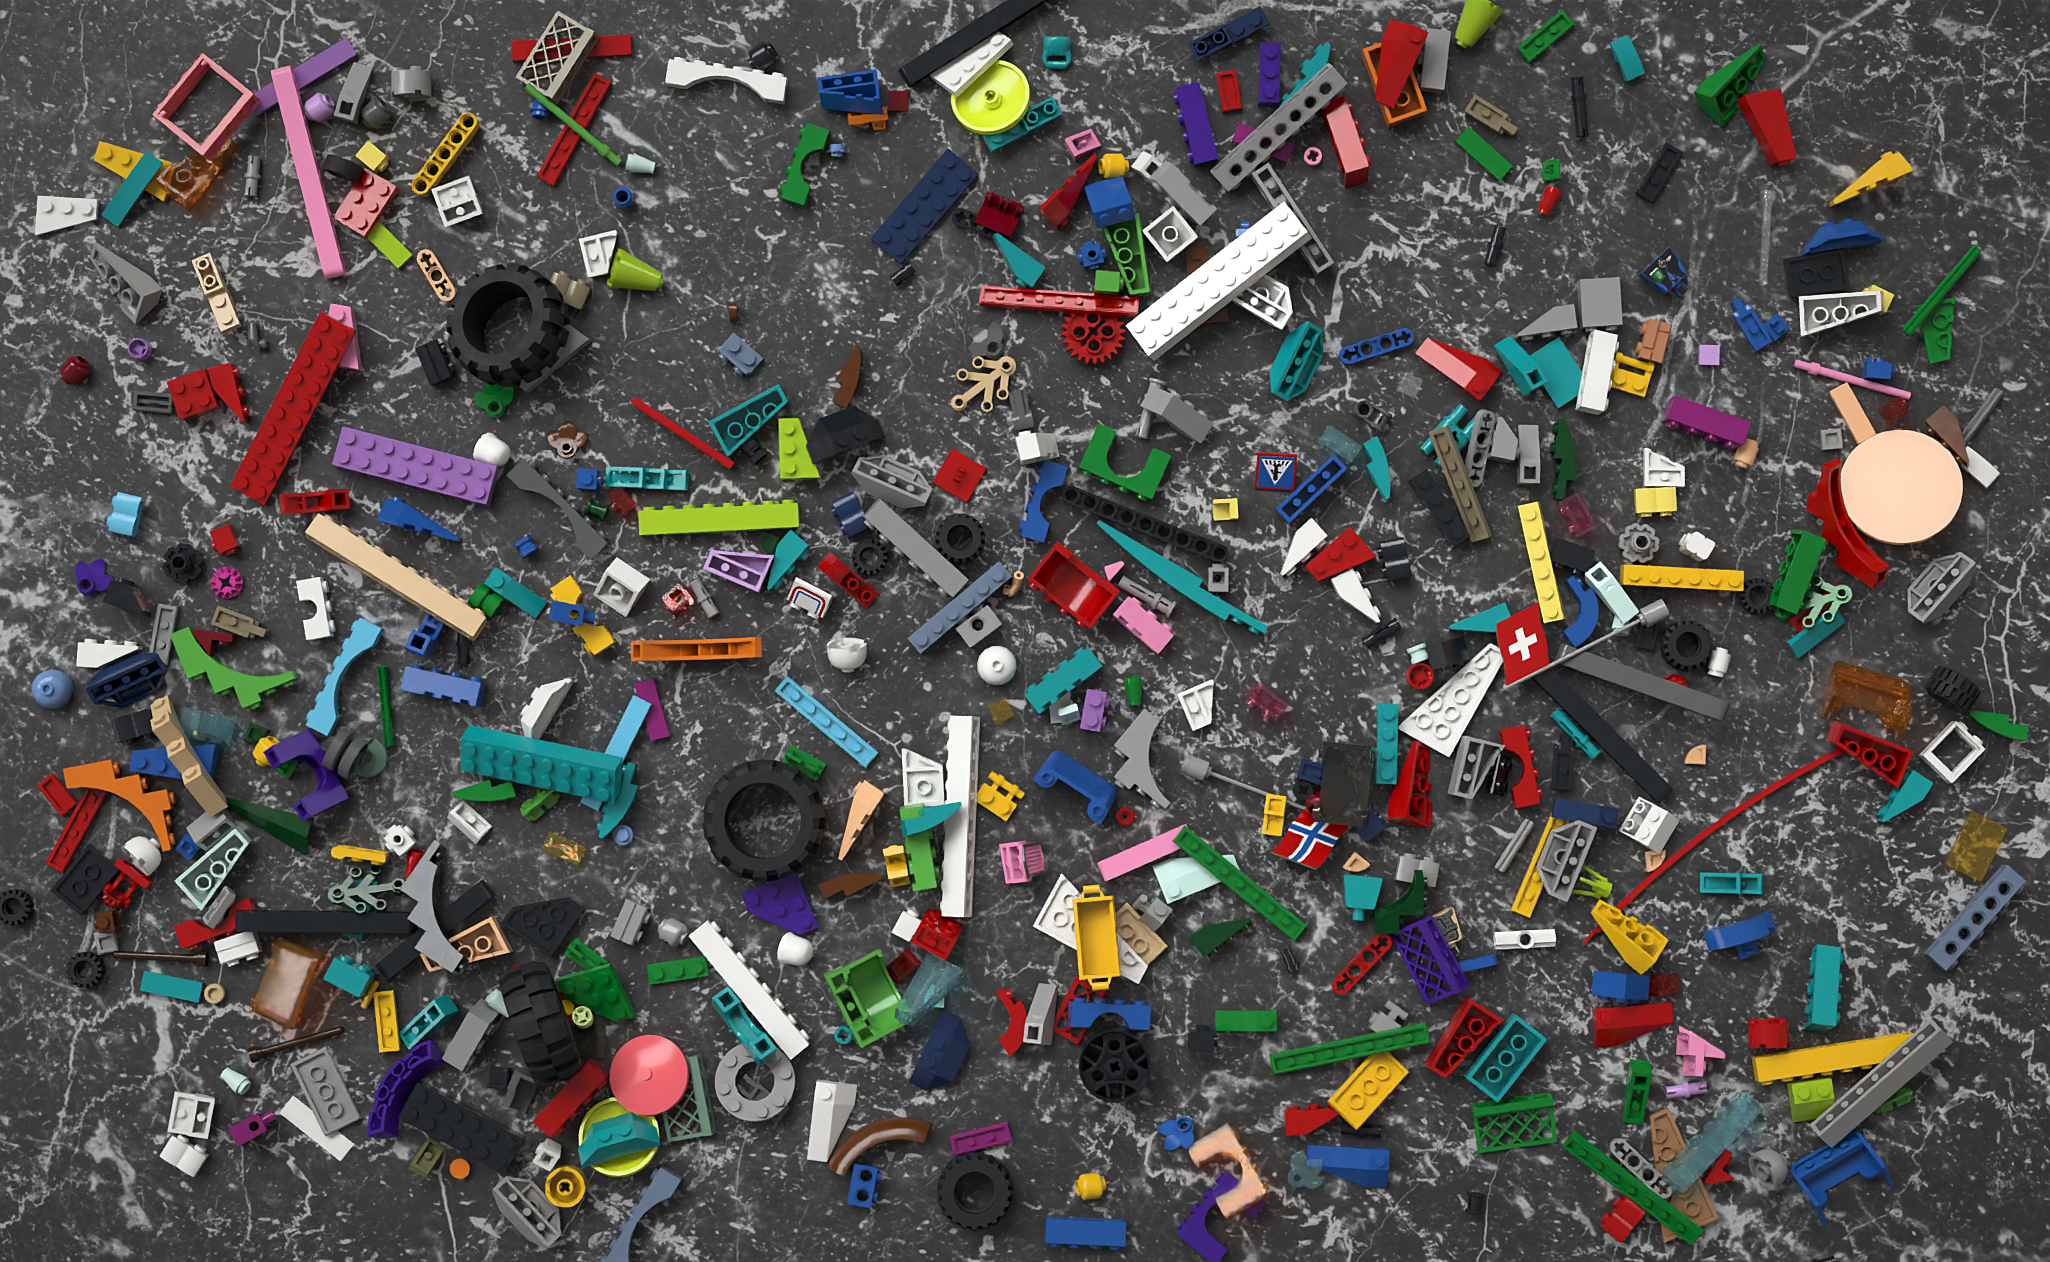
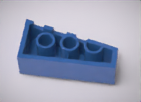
M220 744L192 746L214 781ZM166 748L132 751L129 771L183 779L182 774L168 758Z

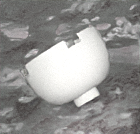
M843 638L844 642L837 643V639L828 642V658L831 664L838 669H842V672H853L855 668L864 663L867 656V643H864V640Z
M991 646L985 649L979 656L977 669L985 682L992 685H1003L1009 682L1015 675L1017 669L1016 659L1007 648Z
M142 836L134 837L121 847L127 857L130 856L133 860L132 863L145 875L149 876L160 865L161 853L158 850L160 845L153 838L149 840Z

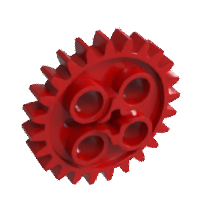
M1069 312L1071 318H1064L1067 324L1062 325L1061 329L1065 330V332L1061 333V337L1066 339L1062 341V344L1068 345L1066 352L1073 351L1071 358L1076 355L1078 356V362L1085 359V364L1088 365L1091 360L1093 365L1096 366L1097 360H1100L1101 364H1104V358L1111 361L1110 354L1117 356L1116 348L1122 349V345L1119 342H1124L1125 338L1120 335L1125 334L1126 331L1120 329L1124 326V322H1118L1121 316ZM1095 316L1098 321L1096 323H1089L1087 318ZM1105 320V324L1098 328L1097 336L1092 335L1087 343L1081 346V343L1089 337L1090 331L1094 332L1099 324ZM1110 329L1113 334L1107 337L1102 334V331ZM1076 330H1081L1084 332L1085 335L1081 338L1075 337L1074 332ZM1091 343H1096L1099 349L1092 351L1088 346Z

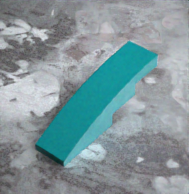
M146 151L102 213V216L119 227L140 200L143 192L164 163Z
M606 467V487L688 491L689 471Z

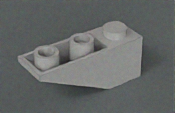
M353 62L334 112V116L338 120L358 124L373 67Z
M1574 304L1553 307L1519 332L1516 338L1527 341L1534 339L1533 336L1541 335V338L1552 337L1553 333L1561 332V335L1572 334L1573 330L1578 328Z
M1518 425L1517 446H1520V453L1517 458V485H1538L1540 483L1538 425Z
M1039 983L1025 1021L1023 1042L1052 1045L1058 985Z

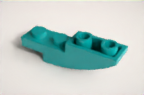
M1328 42L1324 46L1320 44L1313 52L1315 56L1311 60L1307 58L1300 66L1302 70L1299 75L1304 79L1300 78L1292 86L1294 90L1291 94L1286 93L1279 100L1280 106L1327 65L1330 52V44Z
M1052 96L1029 108L1024 117L1009 130L993 135L982 134V137L992 153L1038 130L1062 115V112Z
M628 762L627 766L623 765V781L617 800L614 803H604L602 813L605 814L604 819L599 821L597 827L599 838H605L621 823L636 798L640 786L632 784L637 768L635 763Z

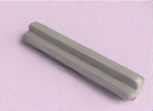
M1524 819L1496 863L1495 868L1497 870L1505 872L1533 828L1534 823L1532 821Z

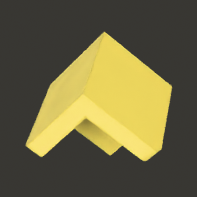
M1237 498L1215 499L1212 501L1214 521L1238 519Z

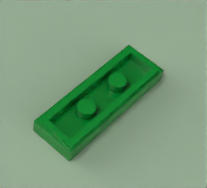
M1561 10L1516 49L1530 63L1575 24Z
M1469 126L1455 141L1458 146L1498 182L1512 168V165Z

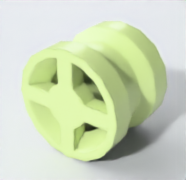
M581 1006L573 1011L572 1019L578 1028L586 1029L593 1024L594 1016L590 1009Z

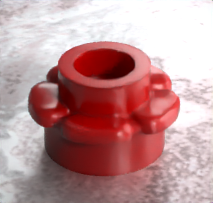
M1122 807L1120 811L1116 812L1115 818L1120 826H1130L1134 822L1135 813L1128 807Z

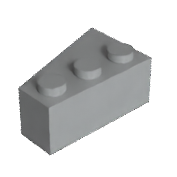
M1165 161L1149 177L1154 182L1152 184L1153 188L1159 193L1163 192L1166 196L1164 198L1171 207L1175 206L1185 221L1189 220L1201 226L1217 210L1213 204L1207 203L1203 198L1204 195L1200 191L1197 192L1178 168L1168 161Z
M1461 735L1447 794L1473 799L1486 774L1494 765L1497 756L1505 745Z

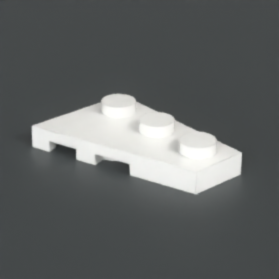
M38 196L35 235L40 236L44 235V233L97 221L99 200Z

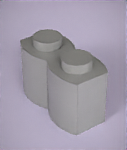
M1404 853V857H1398L1395 880L1412 883L1414 870H1422L1423 876L1427 877L1428 886L1436 887L1440 864L1435 863V858L1424 857L1423 860L1415 859L1416 855Z

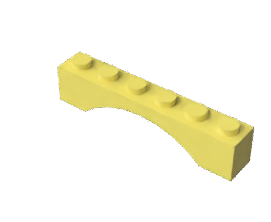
M1540 502L1520 505L1518 509L1543 622L1548 623L1566 619L1552 566Z

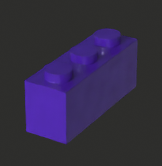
M1260 43L1258 106L1278 107L1281 43Z

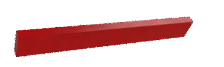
M981 285L979 306L1137 317L1140 296Z

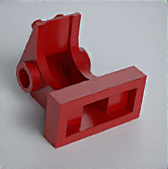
M118 858L114 863V866L121 870L119 877L113 884L108 883L102 891V898L105 900L104 904L112 910L115 908L120 911L122 907L126 909L132 902L131 896L140 885L148 889L155 882L124 858ZM124 880L132 885L126 894L118 889Z

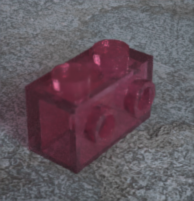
M1579 492L1558 502L1559 507L1557 509L1561 517L1566 518L1568 522L1567 529L1572 536L1575 535L1577 538L1597 528Z
M1255 681L1244 695V698L1247 699L1245 703L1253 709L1259 708L1262 711L1261 715L1269 722L1272 719L1277 721L1289 706L1258 681Z

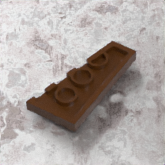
M1193 244L1185 248L1187 277L1210 260L1205 244ZM1226 306L1202 324L1230 322Z

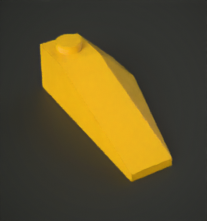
M1892 151L1880 156L1881 160L1870 167L1831 201L1829 205L1830 207L1893 182L1906 176L1913 169L1900 152L1895 154Z
M1599 900L1591 911L1592 916L1626 963L1641 975L1656 962L1669 941L1654 927L1638 923L1637 918L1633 916L1629 918L1623 915L1621 910L1602 900Z

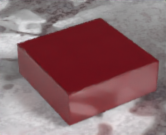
M888 91V112H908V91Z

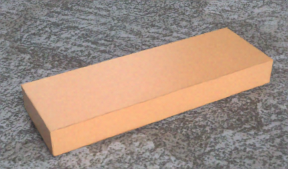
M1847 382L1828 392L1857 444L1876 434Z

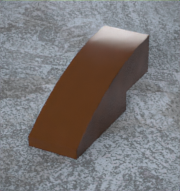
M856 345L836 378L842 385L835 395L833 402L844 409L849 408L854 398L861 374V348Z
M854 873L831 878L818 884L825 899L841 890L844 891L847 897L883 877L881 874Z

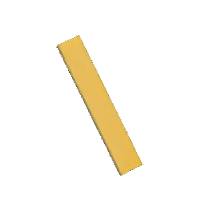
M1550 815L1512 905V911L1528 918L1531 917L1544 886L1536 866L1550 831L1567 825L1571 821L1552 818Z

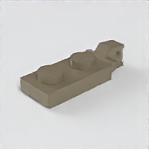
M1477 95L1473 96L1464 110V113L1501 135L1505 132L1513 137L1518 129L1510 123L1512 119L1508 117V114Z
M218 605L211 624L247 638L254 639L255 635L266 638L269 631L259 627L260 622L256 619Z

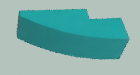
M1376 436L1361 446L1371 463L1364 467L1385 501L1390 498V472L1384 449Z
M961 802L918 810L919 817L904 819L900 822L903 838L919 834L943 822L962 806Z
M1700 872V893L1764 894V874Z

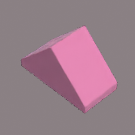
M1092 129L1070 136L1065 139L1064 143L1074 161L1101 146Z

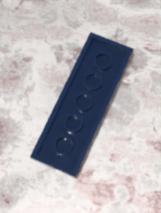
M947 149L873 234L871 240L901 265L975 180L978 173L950 149Z

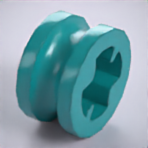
M840 1026L836 1029L834 1037L838 1043L846 1044L851 1041L853 1034L848 1026ZM844 1029L845 1032H849V1037H846L847 1040L838 1037V1033H841L840 1030Z

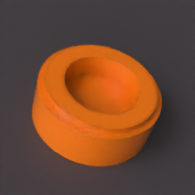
M457 1158L450 1165V1173L457 1179L465 1178L471 1171L469 1161L464 1158Z

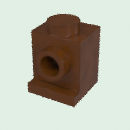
M118 910L96 913L94 925L99 933L121 930Z

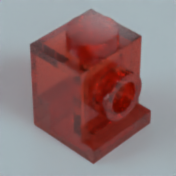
M614 487L607 494V497L612 501L609 505L617 512L621 510L620 516L624 519L639 505L621 487L617 489Z
M680 583L660 597L664 606L675 618H678L681 612L694 603L692 599L693 593L687 586L683 588Z

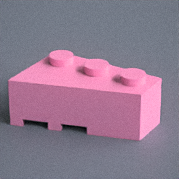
M330 304L328 315L357 331L355 310L348 306ZM357 331L339 367L363 372Z
M1128 596L1112 616L1156 654H1159L1174 636L1171 634L1173 630L1165 623L1161 625L1156 620L1158 617L1150 610L1146 612L1141 607L1142 603L1135 597L1130 598Z

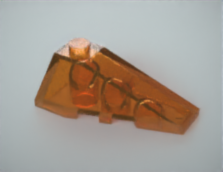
M228 139L211 161L198 151L194 154L190 153L182 161L170 164L155 180L174 202L191 212L204 198L239 146Z

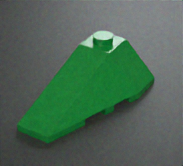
M1757 44L1706 78L1694 91L1699 106L1720 126H1723L1738 109L1736 105L1737 99L1747 94L1746 87L1751 80H1755L1764 65L1766 57L1762 46Z

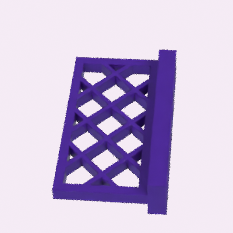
M1432 914L1399 929V933L1390 934L1427 1005L1452 994H1457L1470 985ZM1415 927H1419L1422 938L1413 934ZM1399 934L1408 937L1407 944L1401 942ZM1412 939L1420 942L1419 950L1411 946ZM1424 944L1429 946L1432 952L1431 955L1423 952ZM1409 951L1417 954L1416 962L1410 959ZM1421 957L1430 960L1428 967L1420 964ZM1434 962L1439 965L1441 973L1432 969ZM1419 969L1427 972L1426 979L1419 976ZM1431 974L1439 978L1438 985L1430 982ZM1443 980L1448 982L1451 990L1442 987ZM1428 986L1436 990L1435 997L1431 998L1427 991Z

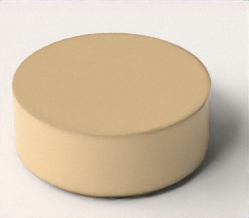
M217 983L207 986L204 991L205 999L211 1004L220 1003L226 994L224 987Z

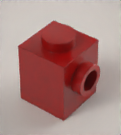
M226 524L210 532L213 539L211 545L214 551L221 555L231 556L237 553V549L241 547L232 525Z

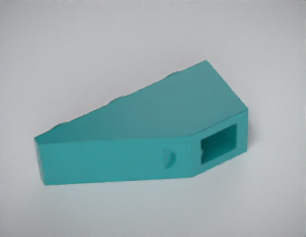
M1511 336L1493 345L1523 396L1530 394L1548 382L1539 365Z
M792 530L777 544L767 586L769 591L772 589L777 590L783 583L781 580L785 574L790 575L796 568L794 564L797 560H803L810 552L807 550L810 546Z
M1914 770L1905 771L1899 788H1894L1888 796L1889 802L1879 810L1877 821L1886 822L1922 801L1933 785V782Z

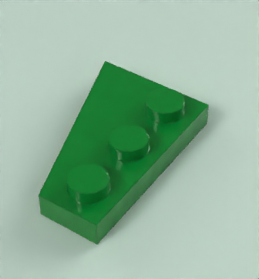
M1956 297L1941 300L1920 324L1928 364L1950 359L1951 331L1954 320L1953 309ZM1922 305L1915 306L1916 312Z

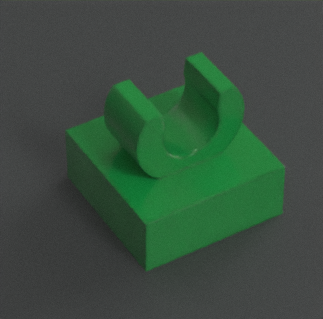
M289 762L274 769V771L290 779L300 762Z

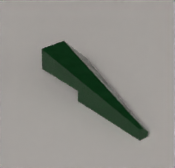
M226 797L228 809L301 854L308 855L312 838L310 836L315 818L302 822L296 813Z

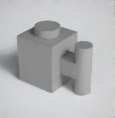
M1144 894L1132 905L1134 910L1140 909L1144 912L1139 920L1154 932L1163 924L1173 910L1158 898L1150 904L1147 901V896Z
M1388 1000L1384 1006L1390 1012L1387 1015L1381 1011L1378 1013L1374 1012L1368 1020L1370 1023L1368 1027L1375 1032L1401 1027L1394 1020L1397 1016L1405 1020L1408 1013Z

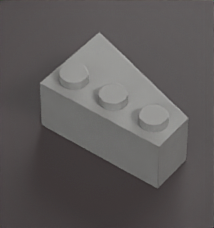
M1152 386L1140 406L1155 413L1156 417L1165 420L1171 427L1188 438L1202 443L1213 425L1207 419L1208 415L1201 410H1194L1195 405L1186 400L1183 402L1181 400L1182 396L1174 391L1169 393Z
M482 998L468 1012L442 1057L444 1061L460 1071H463L466 1066L471 1067L476 1059L474 1054L476 1051H480L485 1044L484 1038L486 1035L489 1036L494 1028L493 1024L500 1014L488 1006V1002Z

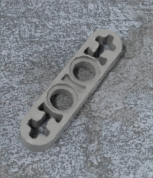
M1481 409L1476 413L1465 462L1469 478L1475 475V479H1470L1473 487H1477L1482 483L1495 424L1494 413L1485 409ZM1483 417H1488L1487 421H1483ZM1483 433L1485 436L1484 441L1479 444L1477 438ZM1476 453H1479L1480 460L1474 463L1473 457Z
M1622 1138L1611 1140L1609 1144L1611 1153L1637 1178L1661 1198L1665 1199L1671 1196L1673 1191L1672 1185ZM1616 1142L1618 1144L1623 1143L1622 1148L1626 1152H1628L1629 1149L1631 1150V1152L1625 1155L1624 1159L1621 1158L1622 1156H1624L1622 1152H1620L1619 1150L1616 1152L1614 1151L1616 1149V1147L1614 1146ZM1633 1155L1639 1158V1163L1635 1167H1631L1628 1164L1629 1157ZM1648 1169L1652 1170L1654 1173L1653 1178L1649 1181L1644 1180L1643 1172ZM1658 1177H1660L1661 1179L1658 1182L1662 1186L1667 1184V1193L1662 1192L1659 1194L1660 1189L1655 1184L1653 1187L1650 1185L1655 1183Z

